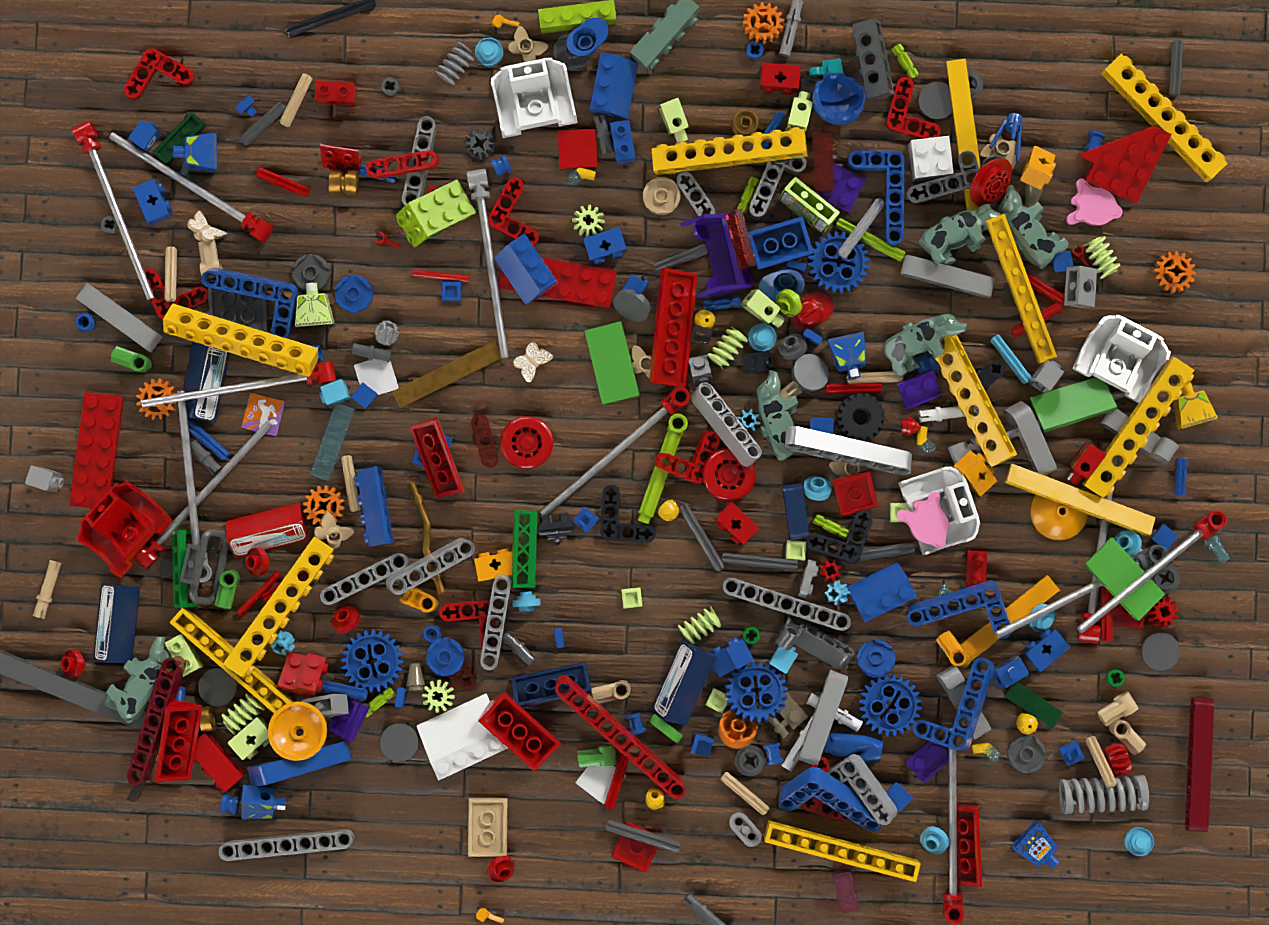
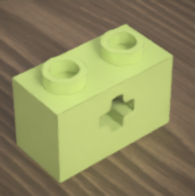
M183 634L165 642L172 657L181 656L184 658L186 668L183 677L205 667L192 642Z
M258 716L234 736L228 744L242 760L247 757L250 760L258 753L256 749L261 745L265 747L270 743L268 738L269 725L261 716ZM255 736V742L250 743L249 740L251 739V737Z

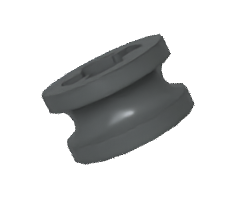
M392 77L386 78L382 82V90L388 96H395L399 92V84ZM388 83H390L391 85L396 84V86H393V91H391L390 89L386 90V88H388Z
M106 216L102 219L101 227L106 233L115 234L119 231L115 217ZM108 221L115 222L113 229L106 228Z

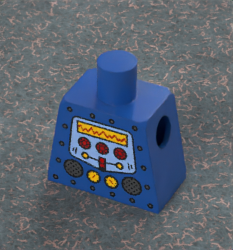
M1036 820L1010 846L1038 867L1045 862L1052 869L1060 861L1053 854L1058 848L1043 826Z

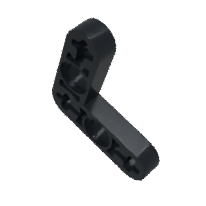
M615 485L606 486L603 489L601 536L605 540L644 543L653 541L656 532L651 526L618 524L620 491ZM610 488L617 492V495L613 496V502L617 501V505H605V500L609 502V495H606V491H609ZM613 507L616 514L613 518L605 516L606 508ZM604 520H616L615 525L611 524V529L615 531L614 534H611V537H607V534L603 533L608 523L603 524ZM626 527H630L634 531L633 536L628 539L622 534ZM636 527L640 528L639 532H645L646 528H648L650 532H653V536H649V539L646 540L645 536L639 535L640 539H635L637 534Z
M861 510L856 514L846 543L819 534H812L806 541L808 550L841 562L856 564L861 558L872 526L873 519L871 513L867 510ZM867 516L868 521L864 522L862 529L860 528L861 520L859 518ZM857 532L863 535V539L859 542L852 539V536ZM815 539L818 540V543L821 545H824V542H826L825 551H822L823 548L820 545L812 547V543L810 542H814ZM833 544L839 547L838 552L834 554L828 551L829 546ZM842 547L845 548L844 550L847 553L855 551V555L857 556H853L852 559H850L849 555L846 553H843V556H840L842 554Z

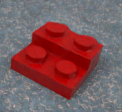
M289 652L277 688L313 698L316 697L317 691L320 692L323 686L322 676L326 675L329 664L326 663V657L310 653L304 656Z

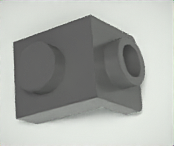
M707 355L689 358L694 387H698L701 383L712 384V374Z

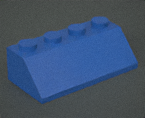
M375 466L358 470L354 479L356 487L360 489V494L357 496L359 506L363 507L361 521L362 525H366L367 532H364L365 543L369 544V547L392 544L394 539L382 468Z

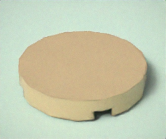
M656 177L648 182L643 191V201L646 208L657 215L672 213L680 202V190L677 184L667 177Z

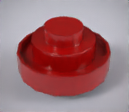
M252 548L246 556L247 569L253 576L264 575L270 563L269 557L264 549Z
M346 606L339 609L333 615L331 623L338 633H348L357 627L360 615L354 607Z
M78 650L66 651L61 661L62 670L67 678H78L86 665L85 659Z
M499 856L489 864L487 874L493 882H504L513 875L516 866L509 856Z

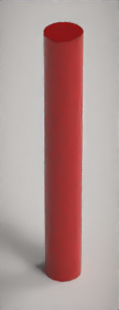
M413 269L412 277L470 283L469 275Z
M276 570L236 613L242 617L262 597V594L282 576L281 573Z

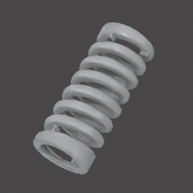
M1135 775L1131 778L1123 776L1120 779L1115 777L1119 810L1124 812L1126 809L1125 784L1128 789L1129 809L1131 811L1136 809L1135 787L1139 802L1137 809L1147 810L1149 807V789L1146 777L1144 775ZM1094 777L1089 781L1086 778H1082L1079 782L1074 778L1071 780L1061 779L1059 782V801L1062 813L1072 814L1075 804L1077 805V811L1080 814L1084 813V787L1087 793L1088 812L1093 813L1095 811L1094 786L1097 791L1098 811L1103 813L1105 811L1103 790L1104 786L1106 787L1103 778L1098 780ZM1106 787L1108 809L1110 812H1114L1116 808L1114 787ZM1073 788L1076 791V801L1072 797Z

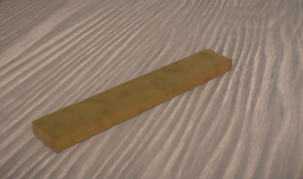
M494 340L393 390L392 393L400 409L502 359L500 350Z

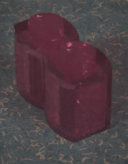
M847 869L833 871L832 881L837 890L836 900L838 906L843 913L857 911L858 900L853 891L854 881L850 872Z

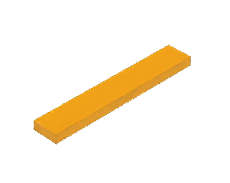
M1048 575L1006 607L1010 623L1029 615L1034 607L1045 603L1060 591ZM989 621L960 645L970 656L971 662L1000 638L995 635ZM1001 624V625H999L997 628H998V629H1001V628L1005 627L1006 625Z

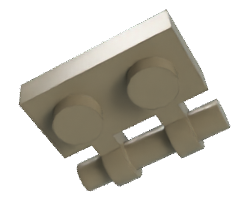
M787 692L783 693L788 695L787 700H782L785 702V707L779 706L781 708L780 714L784 719L779 722L776 717L774 719L768 716V721L774 727L773 730L783 738L789 734L785 729L786 725L789 724L795 729L808 717Z

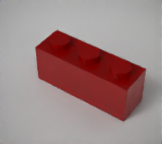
M209 732L204 733L197 739L193 761L200 763L202 766L201 770L204 774L211 776L215 780L214 784L220 791L224 790L227 792L246 775L245 772Z

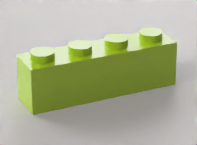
M614 0L538 9L541 34L575 30L586 20L594 17L603 19L607 26L616 25Z

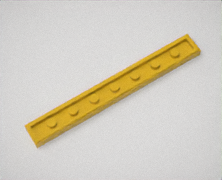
M966 59L946 61L958 155L960 156L964 151L973 152L980 170ZM965 155L962 158L964 165H970L973 162L972 157L969 155ZM975 174L967 176L968 183H972ZM970 189L965 190L966 210L978 209L980 206L975 205L970 198Z
M1005 213L985 221L1037 363L1041 364L1056 358L1055 349Z
M1011 464L1005 480V483L1142 535L1149 537L1152 533L1155 517L1020 466Z

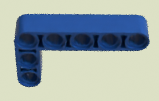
M853 151L847 159V166L852 171H885L884 240L890 245L897 246L904 237V156L899 151ZM858 157L861 160V164L855 165L851 159ZM877 157L880 160V164H872L871 158ZM896 157L899 160V164L892 165L890 158ZM896 176L899 179V183L892 184L890 177ZM896 195L899 198V202L892 203L889 197ZM890 214H896L899 221L892 222L889 218ZM896 233L899 237L898 241H892L889 234Z
M210 268L202 274L201 281L206 287L276 301L271 334L287 338L291 334L298 297V289L294 284L219 268ZM209 273H212V274L215 275V277H216V281H215V282H212V281L209 280V278H208V274H209ZM228 277H231V278L234 279V281H235V285H234V286H231V285L228 284V282H227V278H228ZM246 281L253 283V290L247 288ZM265 285H270L273 288L272 294L265 291ZM284 289H289L292 292L291 298L284 295ZM282 307L289 311L288 316H284L281 313ZM278 326L284 327L286 334H280Z
M986 581L912 604L907 610V621L912 626H920L982 606L986 608L994 633L999 630L997 628L999 625L1004 624L1007 626L1011 624L999 587L993 581ZM988 589L995 591L993 595H987L985 592ZM969 595H974L977 597L973 601H969L966 599ZM950 601H956L958 603L956 606L953 607L948 605ZM933 606L939 608L937 612H931L929 609ZM994 607L1001 608L997 613L991 611ZM918 612L921 615L918 618H914L911 614ZM1009 633V634H1007V635H1005V636H1003V637H1001V638H1002V639H1003V638H1007V637H1009V635H1010L1011 633Z
M978 658L974 661L952 729L929 721L919 720L913 725L914 734L954 750H967L971 745L993 676L994 664L985 658ZM985 662L987 669L985 672H981L980 665ZM980 681L981 688L980 690L975 691L974 684L975 682ZM973 699L975 701V707L970 710L968 708V703L970 700ZM965 718H968L969 720V726L967 728H964L962 726V721ZM923 724L927 726L925 734H922L920 731ZM943 730L945 738L941 741L938 734ZM961 736L963 738V745L958 747L956 740Z
M345 740L322 747L317 754L306 760L292 761L283 758L273 762L249 766L247 771L252 786H263L342 763L352 758L348 742Z
M817 767L808 768L781 789L779 806L784 810L792 811L814 796L868 831L876 832L881 829V824L875 820L854 790Z

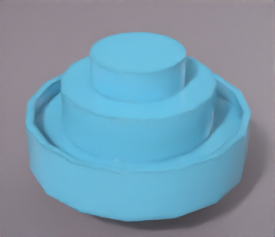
M484 38L476 45L475 55L478 62L484 66L491 67L497 65L502 60L503 48L496 39Z
M760 323L755 325L748 334L750 346L758 352L770 350L776 342L775 330L768 324Z
M811 476L804 481L803 492L812 500H825L831 494L832 486L823 477Z
M1122 530L1114 538L1131 558L1136 556L1141 549L1142 540L1132 530Z
M532 591L520 592L517 600H512L513 607H519V612L535 611L534 606H540L541 601L536 599V595H532Z
M1047 604L1037 605L1029 614L1047 606ZM1055 611L1028 623L1029 626L1039 632L1048 629L1054 623Z
M927 827L920 836L922 846L933 854L945 852L949 845L947 835L937 827Z
M1134 827L1126 833L1124 844L1130 853L1136 856H1144L1152 850L1154 838L1147 829Z

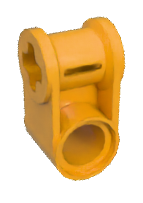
M418 587L408 590L404 593L403 598L399 599L400 602L423 612H433L438 606V601L434 596ZM427 598L433 602L430 609L424 607V601Z

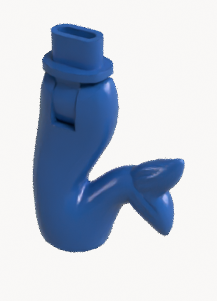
M832 733L830 737L828 735L823 752L838 757L862 752L859 756L865 764L880 762L883 741L863 735Z

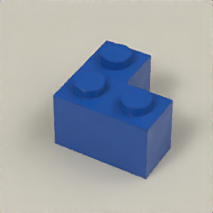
M734 637L727 641V646L722 649L718 646L709 651L717 656L713 668L719 678L754 660L742 638Z

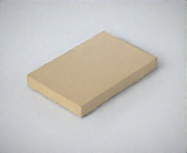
M469 798L468 857L507 856L508 798Z

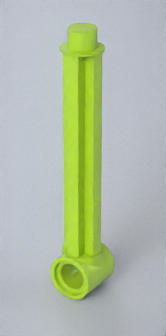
M674 414L670 417L660 453L663 452L675 456L681 436H683L688 424L684 415ZM681 419L683 427L681 429L674 428L672 425L673 420ZM665 459L661 460L663 464L672 465V462ZM656 465L638 511L640 513L638 521L649 524L651 517L654 516L668 476V472L660 470Z

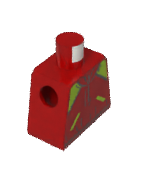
M1086 441L1071 462L1069 467L1073 471L1067 479L1075 485L1080 482L1083 476L1089 479L1107 454ZM1082 463H1086L1084 469L1080 468Z

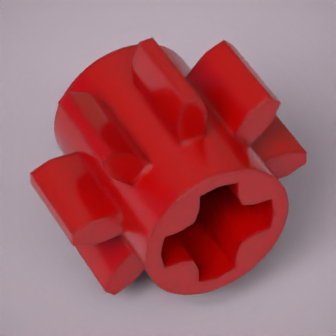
M825 559V565H819L822 568V572L818 575H824L825 582L828 578L835 582L834 577L836 575L841 576L838 573V569L842 566H836L835 559L832 563ZM832 565V570L835 572L828 576L825 568Z

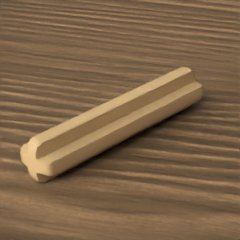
M302 74L280 120L283 126L290 127L312 81L311 76Z
M166 247L164 299L166 302L176 301L177 249L175 247Z
M894 371L860 373L861 377L850 380L848 375L846 377L847 384L900 382L904 378L903 375L897 376Z
M343 456L341 461L350 511H360L361 506L358 503V489L355 485L352 456Z
M1096 737L1086 738V744L1106 787L1116 786V779Z
M725 772L722 775L721 781L760 814L765 815L768 812L769 806L731 774Z

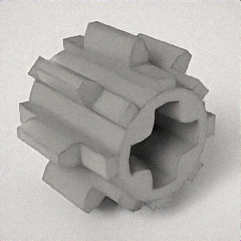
M382 321L376 327L374 334L378 343L391 346L395 340L397 341L400 332L397 331L398 327L395 323Z

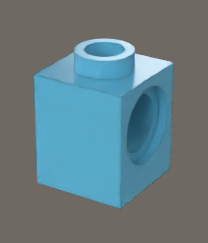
M343 379L320 387L322 391L319 393L320 398L328 406L351 399Z
M778 646L769 664L787 674L798 655L794 652L796 648L792 647L791 650H785Z

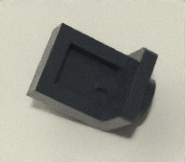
M771 353L743 354V374L772 371L773 358Z

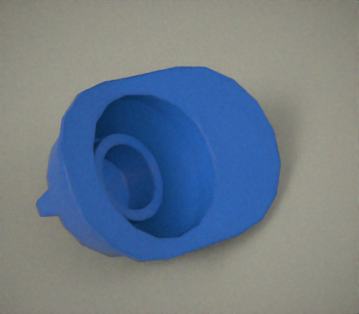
M597 17L586 20L569 34L566 44L568 50L576 56L592 55L608 36L607 23Z
M782 268L777 272L764 276L760 281L759 290L770 300L776 301L777 294L782 290L790 289L799 295L803 291L805 284L799 272L791 268Z

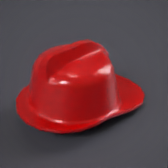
M823 292L809 294L801 300L802 310L796 316L791 317V321L797 329L803 331L817 327L832 314L833 302L831 298Z

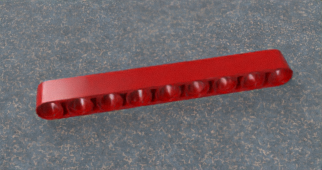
M563 675L557 678L555 682L556 694L670 797L673 799L684 797L686 789L684 781L679 775L570 677ZM565 683L569 685V688L562 690L559 686ZM580 696L583 698V701L577 703L573 699ZM590 709L597 710L595 715H589L587 712ZM604 722H610L612 724L608 728H604L601 726ZM618 735H624L625 739L620 741L617 740L616 737ZM633 747L640 749L637 753L630 752V749ZM646 760H652L653 764L647 766L644 764V762ZM662 772L667 773V776L664 778L658 777ZM675 785L681 786L679 790L672 789Z

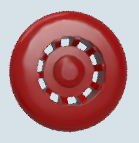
M1003 158L993 159L982 166L976 173L970 187V198L975 205L991 204L1006 192L1012 177V166L1008 160Z
M532 416L518 417L509 422L500 438V447L504 458L511 465L520 469H534L544 464L550 457L554 445L553 435L547 424ZM524 428H529V430L526 431V432H524L523 429H524ZM532 429L537 431L536 434L532 433ZM516 445L517 450L514 451L512 446ZM521 452L523 454L522 457L517 455V453ZM526 455H531V457L525 458Z
M729 448L713 453L704 465V484L710 494L719 500L728 502L740 500L749 494L755 484L756 471L754 464L749 467L743 466Z

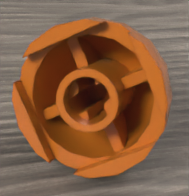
M729 710L720 719L718 727L719 737L730 748H745L751 744L756 736L757 722L754 719L751 724L750 718L743 721V715L736 717L737 710L733 712Z

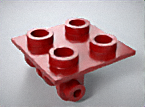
M320 144L323 168L342 171L357 170L359 173L362 156H359L358 150Z

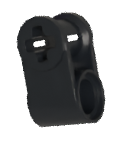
M995 360L976 373L985 391L1004 374L1005 366L1001 361ZM992 365H993V366H997V365L999 366V368H998V372H999V373H996V372H995V373H992V372H991L992 369H993V368H992Z

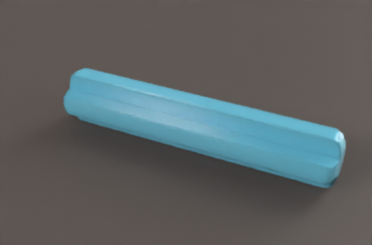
M995 335L991 338L990 342L1022 384L1030 381V374L1001 336Z

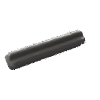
M1174 40L1172 42L1169 96L1172 97L1179 96L1181 90L1182 40Z
M278 102L239 138L245 146H248L284 113L286 107L281 102Z
M702 244L654 263L655 273H661V268L671 269L706 255V246Z

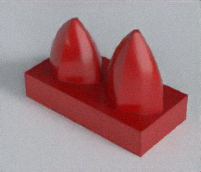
M967 550L965 588L986 582L987 551Z

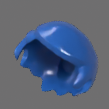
M833 72L826 73L823 76V80L816 83L813 91L812 102L815 112L821 119L832 125L852 123L859 118V114L864 109L863 104L866 94L863 92L862 86L857 84L854 78H846L843 73L831 75Z

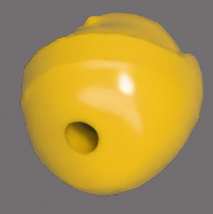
M702 310L695 314L694 321L699 329L709 330L715 323V316L708 310Z
M668 500L659 507L657 513L663 520L673 521L679 514V507L673 500Z
M1021 713L1016 720V725L1020 732L1028 735L1037 729L1038 721L1028 713Z
M654 787L648 790L645 799L647 806L652 810L662 808L665 805L664 792Z

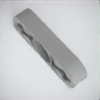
M681 172L677 176V186L697 216L702 215L703 209L701 206L697 209L696 206L702 204L704 200L706 201L703 204L705 209L711 210L709 214H715V208L692 174ZM683 176H684V178H688V177L690 178L689 181H688L690 187H692L693 185H695V187H694V188H691V189L688 191V193H686V191H685V190H688L687 185H686L685 183H684V184H681V181H682V178H681V177H683ZM696 191L701 194V199L698 202L691 200L690 195L692 192Z

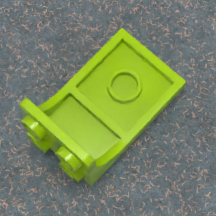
M455 180L409 202L396 214L399 226L406 233L408 242L413 247H417L438 232L473 216L476 211L459 181Z

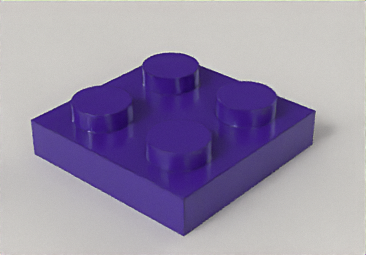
M832 162L816 194L831 206L849 214L866 179Z

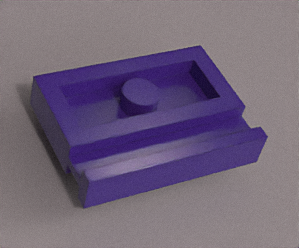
M932 369L896 383L904 402V407L907 410L942 396L934 370Z
M347 697L349 714L334 716L328 730L349 742H353L370 707L365 706L354 698Z
M927 741L905 762L919 779L925 783L949 762V753L942 745Z

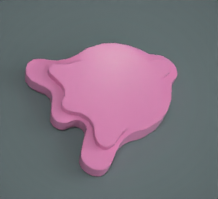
M1083 178L1077 180V194L1070 201L1072 205L1077 207V210L1066 217L1068 225L1084 222L1091 226H1102L1112 219L1121 217L1122 209L1117 205L1114 196L1109 191L1092 187Z
M938 492L930 493L926 501H915L913 503L914 512L906 510L897 512V519L909 526L912 535L919 542L933 545L935 548L945 546L949 522L946 514L940 507V494Z

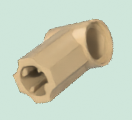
M216 241L198 242L201 257V276L210 268L222 269L221 261L218 259ZM208 274L209 279L216 278L214 274Z
M620 680L615 683L593 687V699L599 704L617 699H625L630 694L631 686L627 681ZM624 685L627 688V693L624 695L619 694L617 686Z
M1126 691L1114 698L1112 703L1097 711V714L1103 724L1108 726L1121 717L1134 713L1139 708L1130 693Z
M1118 719L1109 725V731L1134 756L1144 749L1146 743L1134 732L1129 723ZM1123 724V731L1117 733V726Z

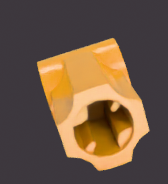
M950 631L938 637L937 643L954 666L963 669L970 664V656L964 651ZM963 654V662L957 664L956 657Z

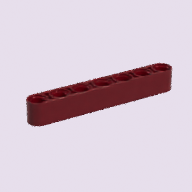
M181 656L167 658L161 665L127 772V781L131 785L136 786L145 783L151 777L159 752L165 709L172 700L176 699L186 668V662ZM172 661L176 663L175 670L172 668ZM166 680H169L170 688L166 686ZM161 698L164 700V707L160 704ZM155 716L158 718V725L154 722ZM149 735L152 736V739H153V742H152V743H151V742L149 741V739H148V736H149ZM143 753L147 756V761L143 759ZM137 771L141 774V779L137 777Z
M1192 698L1190 702L1185 828L1186 831L1208 832L1214 725V701L1210 698Z

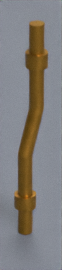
M415 481L408 483L413 497L411 500L413 505H416L423 524L422 551L425 557L431 554V523L423 504V496L419 494ZM433 561L427 564L429 570L434 567ZM441 573L430 578L431 581H434L438 595L446 592L440 578L442 577Z

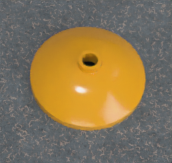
M1039 495L1034 496L1030 506V517L1034 527L1040 534L1052 540H1066L1074 537L1083 529L1088 518L1087 513ZM1060 508H1064L1065 513L1063 515L1059 513Z
M291 702L282 706L274 713L268 726V738L274 751L281 757L292 761L306 760L317 754L327 737V724L324 716L316 707L305 702ZM299 729L303 730V734L301 736L297 735V731Z

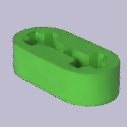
M654 714L649 720L651 724L674 742L679 743L683 735L657 714Z

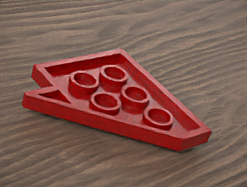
M1150 126L1080 153V157L1093 162L1084 180L1137 204L1172 134L1156 126Z

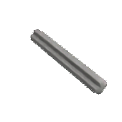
M877 198L839 249L837 253L843 259L847 258L884 207V201Z

